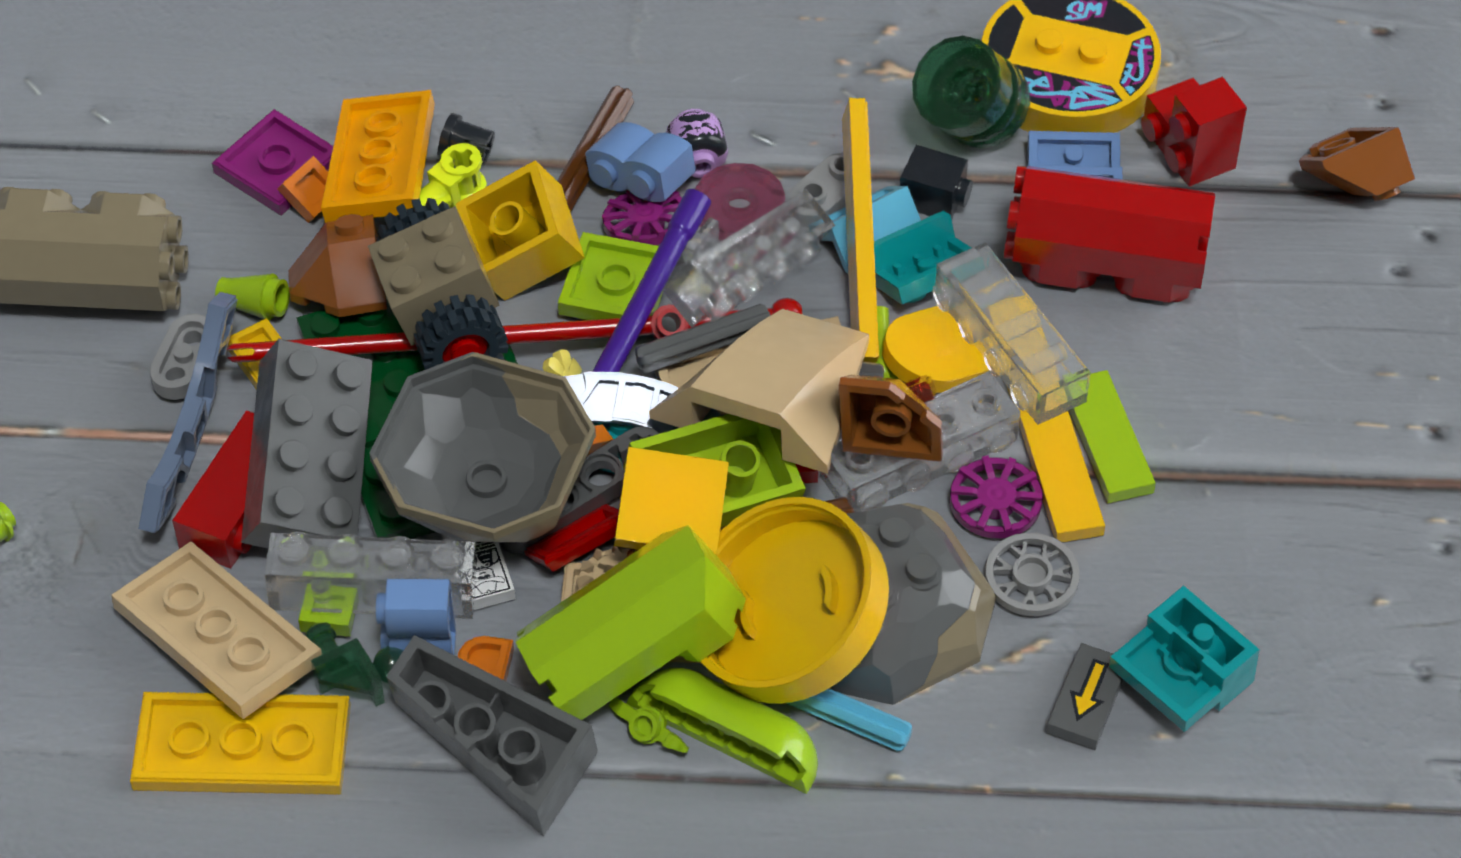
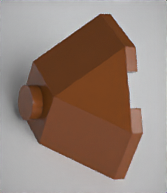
M1399 127L1349 128L1313 144L1309 148L1311 154L1304 155L1299 160L1302 170L1352 195L1372 196L1374 201L1388 199L1399 194V186L1415 179Z
M348 214L339 217L336 221L324 224L288 270L291 302L306 306L311 301L324 304L326 313L338 317L387 309L386 294L368 249V245L377 242L373 214L366 216Z
M847 375L840 378L839 394L843 452L942 462V420L900 379L862 375Z

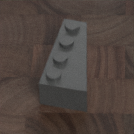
M415 635L386 676L395 703L544 837L598 752L592 725Z

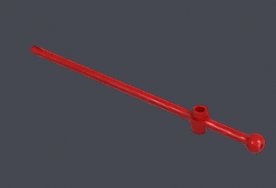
M793 298L778 299L772 304L771 308H767L770 315L781 309L803 315L801 304ZM664 305L658 308L652 316L648 317L639 336L653 335L657 340L740 310L686 314L683 309L676 305ZM663 317H670L675 321V331L669 332L663 328ZM620 318L506 325L503 328L508 339L506 341L508 345L610 338ZM404 332L287 340L348 355L418 351L416 344L411 346ZM276 341L231 344L227 350L253 349L255 352L253 355L231 356L227 358L234 363L260 361Z

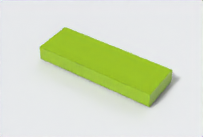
M1108 370L1063 379L1061 391L1107 504L1153 494L1156 482Z

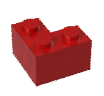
M1223 76L1199 85L1193 77L1147 95L1144 116L1141 118V126L1146 138L1151 142L1154 141L1165 155L1169 168L1175 173L1178 172L1188 187L1236 169L1247 106Z

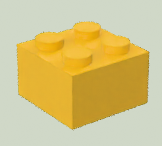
M536 160L456 203L457 210L476 246L492 288L504 301L585 258L562 185Z

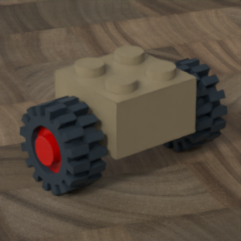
M427 198L425 206H422L420 199L411 200L413 207L406 209L404 204L397 206L398 215L395 216L389 212L384 217L387 225L380 224L378 228L380 236L377 237V242L368 245V249L390 307L411 346L416 344L425 370L471 352L505 360L502 353L508 352V344L506 342L508 339L495 307L500 305L476 246L455 206L450 208L443 201L437 205L436 200Z

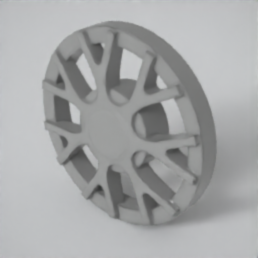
M1020 533L1002 540L993 548L986 562L985 579L992 587L996 595V601L1004 608L1019 615L1037 617L1057 612L1070 603L1078 589L1080 569L1072 551L1061 541L1040 533ZM1027 544L1043 546L1042 555L1035 553L1027 554ZM1022 545V550H1019L1016 546ZM1047 548L1053 550V552L1047 553ZM1007 550L1017 558L1013 566L1000 557ZM1061 556L1067 565L1053 570L1050 561ZM994 575H1011L1012 582L997 584ZM1052 580L1070 583L1066 591L1050 586ZM1016 590L1027 594L1022 602L1016 601L1009 596ZM1045 593L1051 602L1037 604L1034 595Z

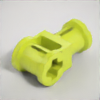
M459 143L448 147L442 153L440 161L427 171L429 183L420 191L419 199L422 206L426 205L427 198L436 200L437 205L443 201L450 208L456 207L457 202L487 187L485 176L479 171L482 165V157L480 151L475 146Z

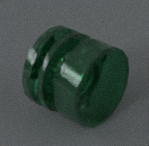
M964 35L945 38L931 47L919 61L912 80L913 100L920 115L961 144L978 149L998 146L1013 137L1024 123L1030 106L1029 85L1023 72L980 39Z

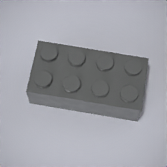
M278 339L260 360L241 543L337 562L357 543L373 360Z

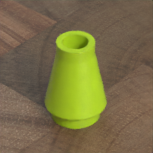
M274 273L235 278L221 277L215 289V296L219 292L235 295L236 299H238L236 309L262 319L267 318L271 320L274 316L282 317L289 305V285L286 280L279 279Z

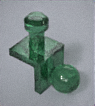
M318 622L310 626L305 636L316 644L322 652V655L311 660L315 685L320 695L334 688L369 695L376 707L385 703L382 682L389 684L386 676L403 650L386 646L376 653L372 662L358 638L338 647L335 642L336 632L330 623Z

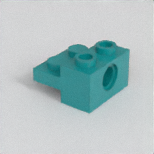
M1183 585L1148 615L1147 626L1110 656L1109 667L1185 732L1213 707L1219 712L1254 682L1260 649Z

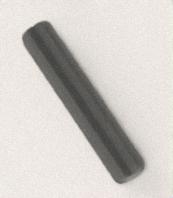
M758 304L645 343L635 349L637 364L643 373H650L730 345L771 315L764 304Z

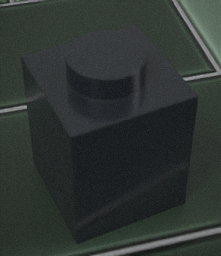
M915 145L900 177V186H908L918 213L932 216L945 211L953 219L958 206L965 207L967 205L973 181L967 179L968 159Z

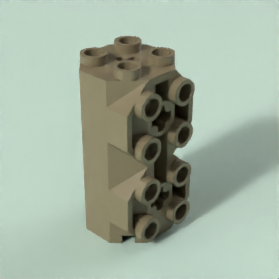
M3 187L0 190V303L150 311L179 309L181 303V285L178 282L179 273L186 274L189 251L187 245H180L182 238L181 216L167 210L166 202L160 196L152 193L131 194L98 191L91 196L88 205L79 209L72 204V196L61 189L46 190Z

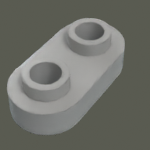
M843 153L827 157L792 188L790 192V213L797 222L811 226V223L845 207Z
M186 314L174 320L168 328L150 366L153 388L161 397L171 400L186 397L206 316ZM195 342H198V343H199V344L194 345V346L189 345V344L195 343Z

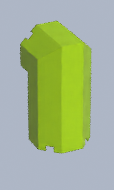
M687 525L659 535L517 632L518 638H516L515 643L539 685L545 682L547 687L554 693L549 696L554 706L583 720L676 656H682L688 661L700 662L733 640L737 629L734 618L737 609L742 612L746 598L726 565Z

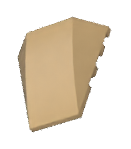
M781 309L739 337L690 380L649 411L650 419L681 428L702 422L711 409H716L781 429L782 460L828 474L831 464V453L834 445H837L841 433L840 378L847 375H859L869 344V334Z

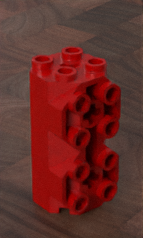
M1017 166L1013 193L1021 194V197L1014 196V200L1010 202L1007 229H1013L1016 232H1007L1004 258L1019 262L1022 265V273L1029 280L1037 281L1041 284L1076 289L1088 288L1096 282V278L1101 274L1110 275L1115 279V287L1122 294L1162 302H1181L1188 298L1191 290L1195 288L1201 289L1212 225L1215 193L1031 166Z

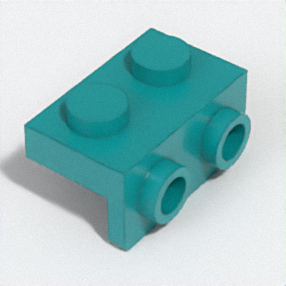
M941 211L874 241L876 287L902 305L917 302L923 299L927 293L945 285L957 284L963 281L967 275L982 269L979 252L955 237L951 215L945 211Z

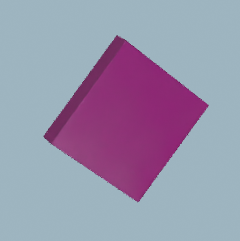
M273 109L212 162L214 174L282 216L292 205L277 188L313 156L328 171L333 145Z

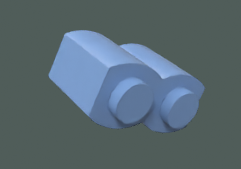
M629 122L616 124L585 152L589 177L594 183L612 191L628 190L633 195L650 202L665 201L696 172L692 144L670 133L653 134L648 129Z
M387 579L386 593H377L376 622L381 624V651L390 652L392 665L396 663L414 635L455 655L456 620L450 579Z

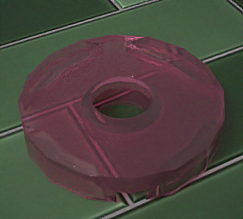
M732 163L718 166L705 174L695 187V190L704 193L712 202L700 226L709 235L725 242L738 243V238L745 239L749 237L750 242L760 240L774 232L784 218L785 192L780 180L769 170L754 164ZM735 199H744L751 204L743 208H735L728 203Z

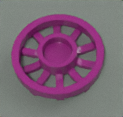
M626 190L625 194L615 199L611 198L607 202L608 205L602 214L604 231L608 237L660 245L668 230L663 229L665 222H670L673 216L667 213L675 212L682 197L675 190L665 201L650 202L642 201L643 199ZM624 219L614 226L611 223V220ZM629 227V230L632 232V235L623 233L621 231Z
M986 455L966 466H962L955 476L950 489V506L959 523L969 531L987 538H1008L1025 532L1036 522L1042 509L1043 492L1036 473L1030 471L1011 457L1009 459L989 458V455ZM993 469L1003 470L1000 478L995 477ZM985 470L987 479L983 480L976 473ZM1011 472L1019 476V478L1012 482L1008 481ZM968 478L973 483H975L978 486V488L961 485ZM1025 484H1028L1032 490V492H1016V489ZM958 495L974 496L976 499L961 506ZM1016 500L1035 501L1031 511L1017 503ZM977 508L982 515L978 522L967 513ZM1013 511L1023 517L1022 520L1011 524L1009 515ZM989 518L1001 519L1003 526H988L986 524Z

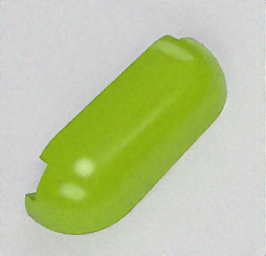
M668 668L657 671L642 680L627 700V704L635 709L645 706L658 708L664 714L666 725L807 794L815 781L818 770L816 748L807 731L798 722L696 671L685 668Z

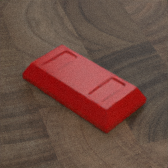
M604 504L526 548L527 550L524 551L525 555L538 565L554 572L614 538L619 509Z

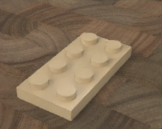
M189 542L111 594L113 607L242 719L323 663L321 649L192 542Z

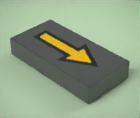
M1084 643L1080 644L1049 719L1047 734L1096 750L1124 680L1109 667L1110 656L1113 653Z

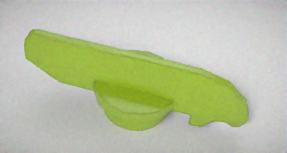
M618 697L611 700L610 708L618 716L629 722V731L638 742L654 744L660 741L666 748L684 753L688 752V745L678 735L667 729L664 714L658 708L645 706L635 709Z

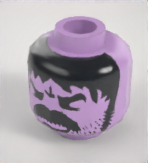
M700 109L685 110L678 114L667 126L666 133L677 135L692 144L696 172L691 176L698 178L709 176L719 170L726 162L728 147L724 129L720 119L714 114Z

